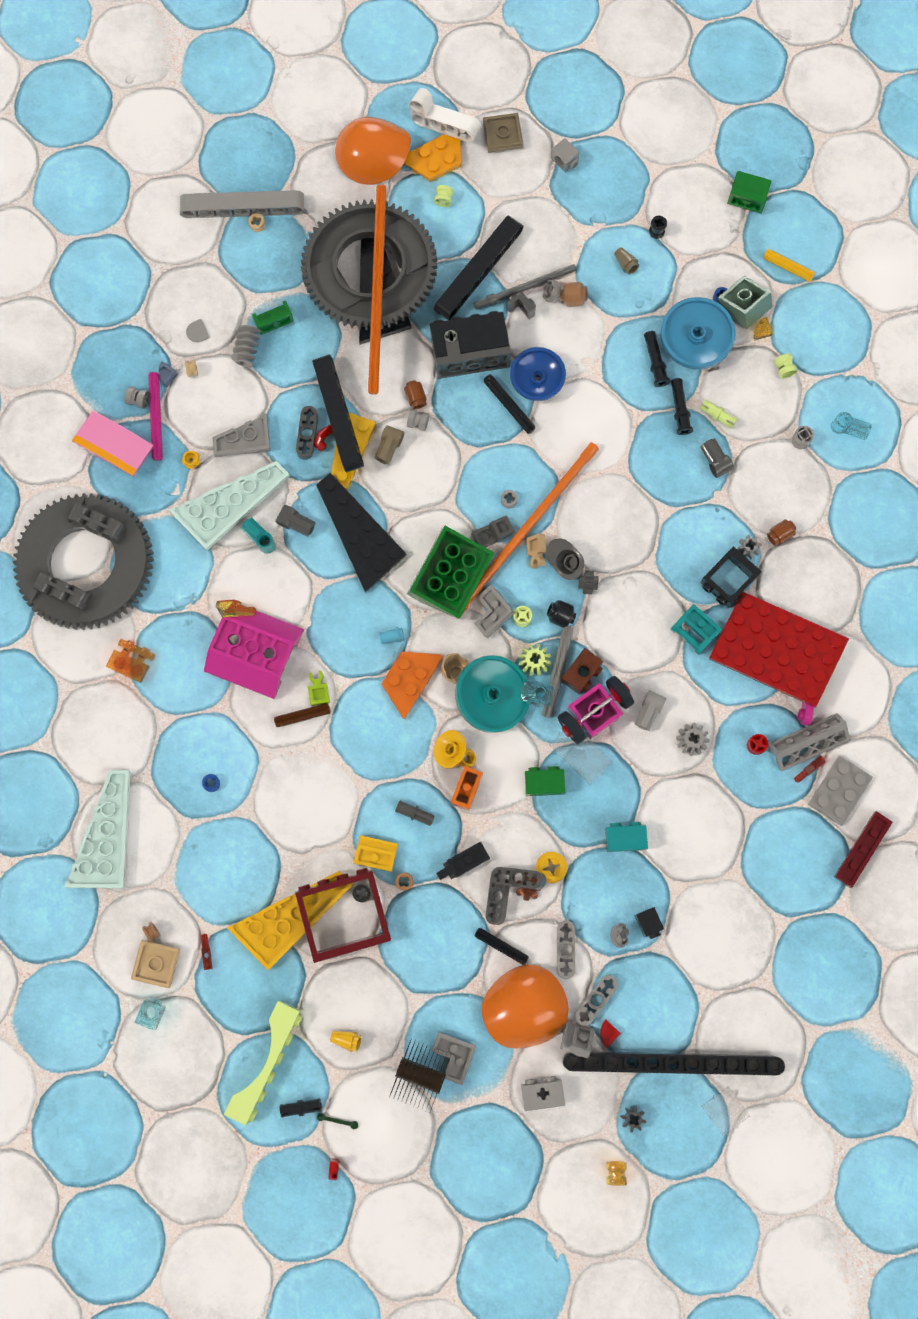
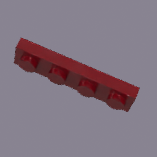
M874 811L834 875V878L849 888H853L893 822L877 811Z

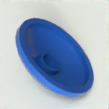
M533 347L522 351L514 359L510 370V379L514 389L522 397L532 401H544L554 397L562 389L566 378V369L562 359L552 350L543 347ZM540 377L541 380L536 381L534 378Z

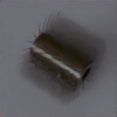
M408 1045L406 1053L402 1057L397 1069L393 1088L397 1078H399L400 1081L396 1092L402 1079L404 1083L401 1091L405 1081H407L406 1090L409 1083H412V1086L415 1084L416 1088L420 1086V1089L422 1087L424 1091L425 1089L428 1092L430 1090L432 1094L435 1092L437 1096V1093H440L446 1076L445 1071L442 1073L441 1070L440 1072L437 1071V1068L434 1070L433 1067L429 1068V1065L427 1067L425 1064L422 1065L421 1062L419 1064L417 1063L418 1058L414 1062L413 1059L416 1051L412 1061L409 1060L411 1052L408 1059H406Z

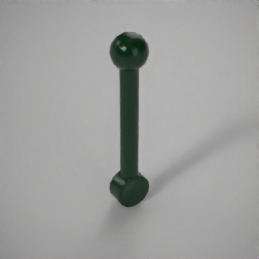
M323 1113L317 1115L318 1121L326 1120L350 1126L352 1129L358 1128L357 1121L348 1122L327 1117Z

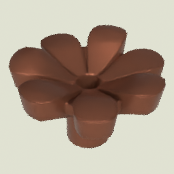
M529 878L528 881H531V882H535V883H536V882L538 881V879H537V878H531V879ZM520 888L516 891V894L518 896L523 894V900L529 901L530 896L536 899L538 897L536 891H541V889Z

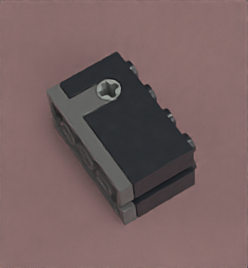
M491 311L484 315L473 314L466 318L455 317L447 321L436 320L430 323V336L438 379L510 368L511 350L503 312Z

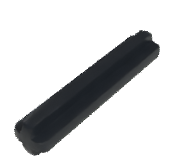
M482 928L477 929L474 935L477 939L518 963L526 964L529 959L528 955Z

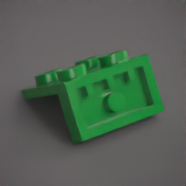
M737 171L727 204L762 214L772 181Z

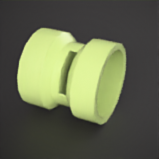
M790 353L781 355L774 360L775 366L779 368L778 374L781 379L788 378L798 372L796 365H793V357Z

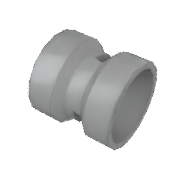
M129 386L125 393V404H135L137 407L144 409L149 400V392L137 390L136 387Z
M411 409L407 419V427L414 428L418 426L419 430L425 431L429 421V413L423 412L420 414L417 410Z
M800 426L792 437L793 446L797 449L807 448L813 440V430L808 426Z

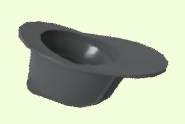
M554 539L548 544L546 558L550 565L564 579L574 580L578 578L585 566L584 558L580 552L566 539Z

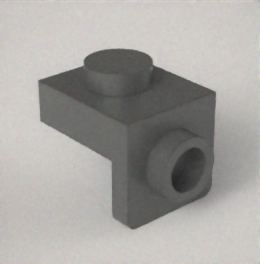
M523 292L510 297L507 305L509 312L519 307L529 320L535 316L536 305L531 298L528 299Z

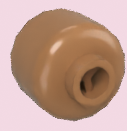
M582 282L566 283L564 289L561 290V301H564L567 307L582 306L588 300L587 286H584Z

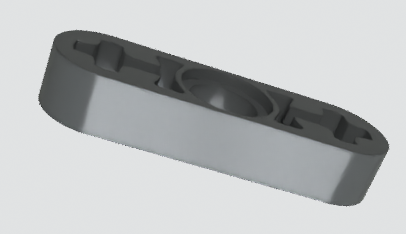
M313 406L304 407L300 414L296 452L298 457L303 460L310 459L314 453L318 413ZM309 412H312V415H314V416H311V417H310V424H309V423H307V422H308V419H307V416H306V415H308ZM304 429H311V436L304 437L302 435ZM304 442H307V449L309 450L306 451V454H303L301 451L304 449Z

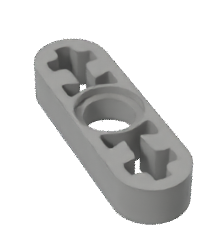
M567 920L560 922L557 926V973L563 979H570L575 974V927L572 922ZM564 924L571 928L567 938L572 937V942H560V937L564 938V932L560 931ZM563 944H569L572 948L568 956H564L560 952V947ZM560 957L564 959L572 957V962L568 961V967L572 969L571 972H568V976H564V972L560 971L561 968H564V961L560 962Z
M605 975L599 980L575 1012L577 1023L587 1026L594 1020L618 987L615 977ZM612 979L613 988L606 989L605 993H608L605 998L604 994L597 991V989L600 987L602 990L605 987L604 980L609 981ZM594 994H598L602 998V1003L599 1006L591 1004V997ZM586 1003H588V1005L596 1011L594 1014L592 1011H590L587 1015L589 1017V1020H583L581 1022V1016L579 1015V1013L586 1012L588 1008L584 1006Z

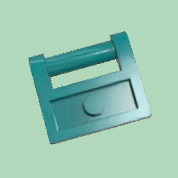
M693 604L670 630L680 635L699 655L720 633L722 628ZM685 623L704 641L700 644L681 627L682 624Z

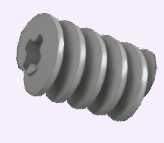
M241 325L238 327L237 340L234 343L235 347L231 356L232 360L238 365L244 367L254 366L250 361L255 360V356L251 354H256L257 350L252 347H258L259 344L254 340H259L260 336L256 333H261V330L251 325Z

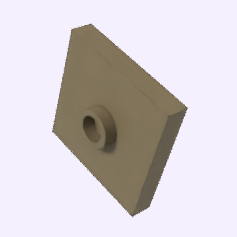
M518 113L483 117L488 153L523 148Z

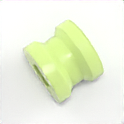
M446 185L437 186V196L434 197V203L440 207H450L454 190Z
M519 606L514 610L516 612L513 614L515 625L526 627L531 623L532 611L530 608Z

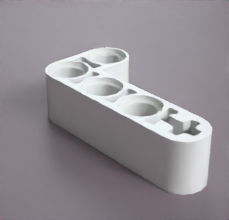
M419 88L410 102L412 119L414 123L421 127L466 142H472L482 127L481 122L475 117L433 104L432 94L425 88Z

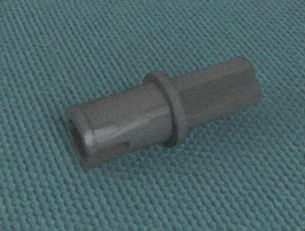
M401 800L395 812L410 817L412 821L417 820L428 826L432 825L435 817L428 812L418 809L419 806L414 807Z

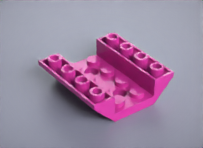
M233 602L224 613L209 646L204 672L275 700L282 683L280 680L294 646H298L304 629ZM233 635L239 637V641L235 645L229 644V638ZM268 649L274 650L275 653L270 659L264 657V653Z

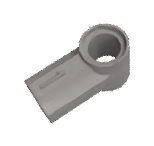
M649 690L634 725L643 730L650 731L667 698Z

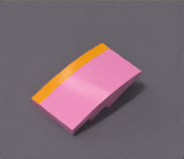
M94 411L90 413L72 439V442L115 468L121 469L132 477L135 476L154 448V445Z

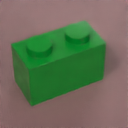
M559 766L548 767V770H540V767L528 768V771H525L526 796L565 795L564 769H560Z

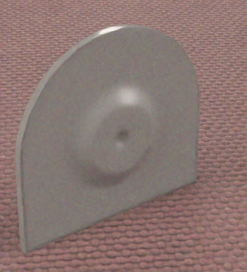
M202 319L192 322L186 329L187 337L193 342H201L210 338Z

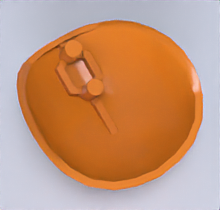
M367 116L355 119L342 129L336 141L335 155L339 168L348 178L357 183L373 185L384 182L396 175L402 168L410 149V134L394 123L377 117Z
M536 965L518 966L503 974L490 987L482 1002V1017L486 1029L496 1042L507 1048H527L545 1043L561 1032L568 1018V1001L563 987L550 971Z

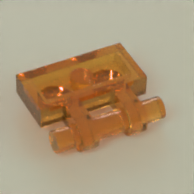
M120 639L118 646L123 647V650L121 652L114 650L105 667L142 683L150 667L143 662L145 659L153 661L156 654L150 652L148 648L134 645L135 643L130 640ZM133 652L138 654L137 659L128 656L129 653Z

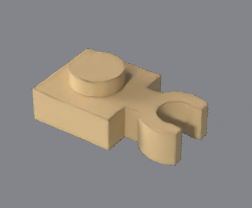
M539 533L526 538L528 556L532 557L530 567L538 569V566H545V559L543 558V553H546L545 534Z

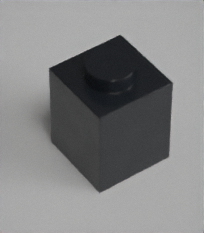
M655 907L634 915L643 937L649 936L650 939L661 935L660 931L664 930V927Z

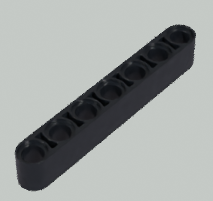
M506 216L439 298L433 310L445 319L451 320L518 238L524 225L511 216Z
M330 354L312 360L344 470L347 473L364 467L363 459L333 359Z

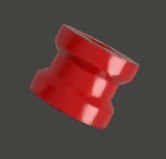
M755 734L749 738L746 745L751 754L760 755L767 750L769 743L764 735Z

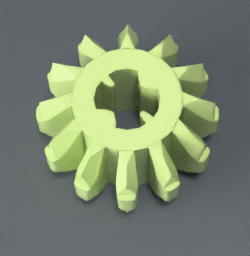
M529 644V650L523 648L524 654H519V658L523 660L519 662V666H525L523 669L524 673L530 670V676H533L534 671L540 676V669L543 672H547L546 666L551 665V662L547 660L551 655L544 654L547 651L546 647L539 650L540 644L536 645V649L533 648L532 644ZM533 656H536V659L539 658L537 664H534V661L531 662Z

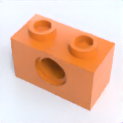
M464 766L452 797L451 805L470 811L483 772Z

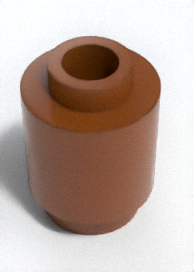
M413 380L406 383L404 391L409 405L414 410L426 406L427 398L421 382Z
M784 519L769 530L770 532L767 533V537L774 546L781 545L796 535V526L791 520Z

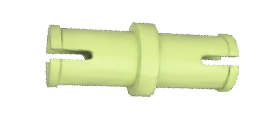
M707 399L702 403L704 405H701L700 410L712 416L714 421L718 420L730 429L733 428L735 425L733 423H736L737 418L725 412L724 408L715 406Z

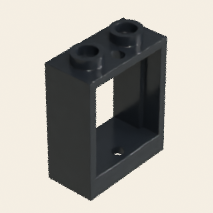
M733 546L702 578L700 583L707 593H712L716 597V601L720 605L729 608L762 571ZM728 559L749 577L732 597L710 579Z

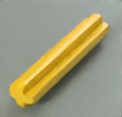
M768 249L764 254L763 258L809 282L815 275L814 271L771 249Z

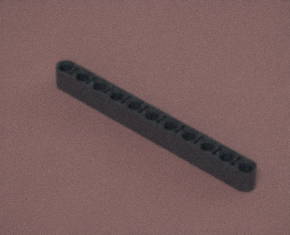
M571 1052L565 1053L562 1057V1064L567 1070L579 1072L777 1076L785 1070L784 1061L772 1055L591 1052L589 1057L595 1056L597 1058V1064L594 1067L587 1066V1058L576 1056ZM569 1056L577 1058V1063L573 1067H569L566 1064V1059ZM612 1056L616 1057L617 1065L613 1068L608 1067L607 1059ZM630 1057L637 1059V1065L634 1068L627 1066V1060ZM655 1057L658 1063L655 1068L651 1069L648 1067L647 1062L650 1058ZM671 1058H676L678 1062L674 1069L668 1067V1061ZM692 1058H696L698 1062L695 1069L688 1067V1062ZM715 1058L718 1061V1066L716 1069L711 1070L708 1064L711 1059ZM732 1059H736L738 1062V1067L735 1070L729 1068V1062ZM756 1059L758 1068L752 1071L749 1063ZM773 1060L778 1062V1068L775 1071L770 1069V1062Z

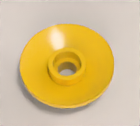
M448 730L439 736L434 746V758L438 765L450 769L462 762L467 750L464 736L455 730Z

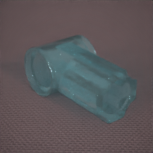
M847 412L839 413L831 423V429L834 433H845L863 440L868 438L872 427L870 423L853 418ZM839 421H842L845 426L841 425Z

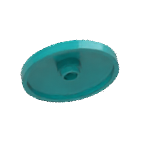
M489 655L470 662L461 671L455 686V700L460 714L472 727L487 733H499L513 728L524 718L530 704V688L526 676L515 663L501 656Z

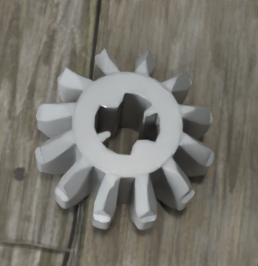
M692 723L691 728L688 724H685L684 729H679L678 732L681 735L677 736L676 740L682 741L677 745L678 748L685 747L682 753L685 754L689 750V755L693 756L695 750L700 755L701 749H707L704 743H709L710 739L704 738L708 735V731L702 733V725L696 729V723ZM690 737H692V738L696 737L697 740H696L695 743H694L693 741L690 742V741H689V738H690Z

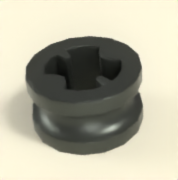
M360 884L353 889L352 895L356 901L363 903L369 900L371 892L367 886ZM362 888H365L364 892H367V896L358 899L359 895H356L357 890L361 891Z

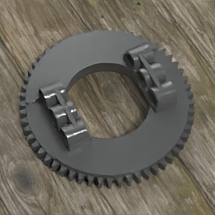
M373 199L370 200L369 204H367L366 200H363L362 205L357 200L355 206L349 202L348 208L341 205V211L335 208L336 214L328 212L329 218L323 216L324 223L318 221L319 228L313 227L314 233H309L310 239H306L307 246H303L304 253H302L303 259L301 260L303 282L307 293H310V299H314V305H318L319 310H323L325 316L329 314L331 320L336 318L337 323L342 321L344 326L350 324L351 328L358 326L359 330L361 327H365L366 330L371 327L372 293H361L351 289L337 268L342 252L350 244L357 240L374 238L376 204H374ZM386 201L384 243L390 254L392 253L399 268H401V272L391 286L382 290L381 329H383L384 325L390 327L391 323L397 325L398 320L404 321L405 316L410 318L411 312L416 313V307L421 308V301L426 302V296H430V290H433L432 283H435L434 276H437V270H435L437 269L436 249H434L435 245L432 242V236H428V229L424 230L425 226L420 224V219H415L414 214L409 215L407 209L402 212V206L395 209V204L393 203L388 207V201Z
M83 493L81 497L75 494L74 498L67 495L65 500L62 497L59 502L54 500L53 505L49 506L47 504L45 510L40 509V514H34L35 518L33 520L29 519V526H24L26 531L20 533L22 539H17L20 544L15 546L18 552L13 554L17 558V560L13 561V564L17 567L13 571L18 573L14 578L19 581L16 583V586L21 588L19 593L24 594L22 598L28 601L26 604L32 607L34 612L38 611L37 615L40 617L44 616L43 619L46 621L50 620L54 625L57 623L59 627L65 625V628L70 629L72 625L74 630H77L79 626L80 629L85 630L87 625L92 630L94 624L97 628H100L101 622L107 626L108 619L114 623L115 616L121 619V612L127 615L126 608H134L132 602L139 603L136 597H143L144 595L140 591H147L144 584L150 583L146 577L152 576V573L148 570L154 568L150 564V562L154 561L153 557L150 556L154 552L152 549H149L153 545L151 542H148L150 537L146 535L148 531L143 528V523L139 522L140 519L137 516L134 517V512L132 510L129 511L127 506L123 507L121 502L116 504L115 499L112 498L110 500L107 496L102 500L100 494L96 498L92 493H90L88 498ZM81 530L89 531L111 541L115 551V564L110 576L103 584L89 591H84L58 578H54L51 569L52 555L59 542L69 534Z

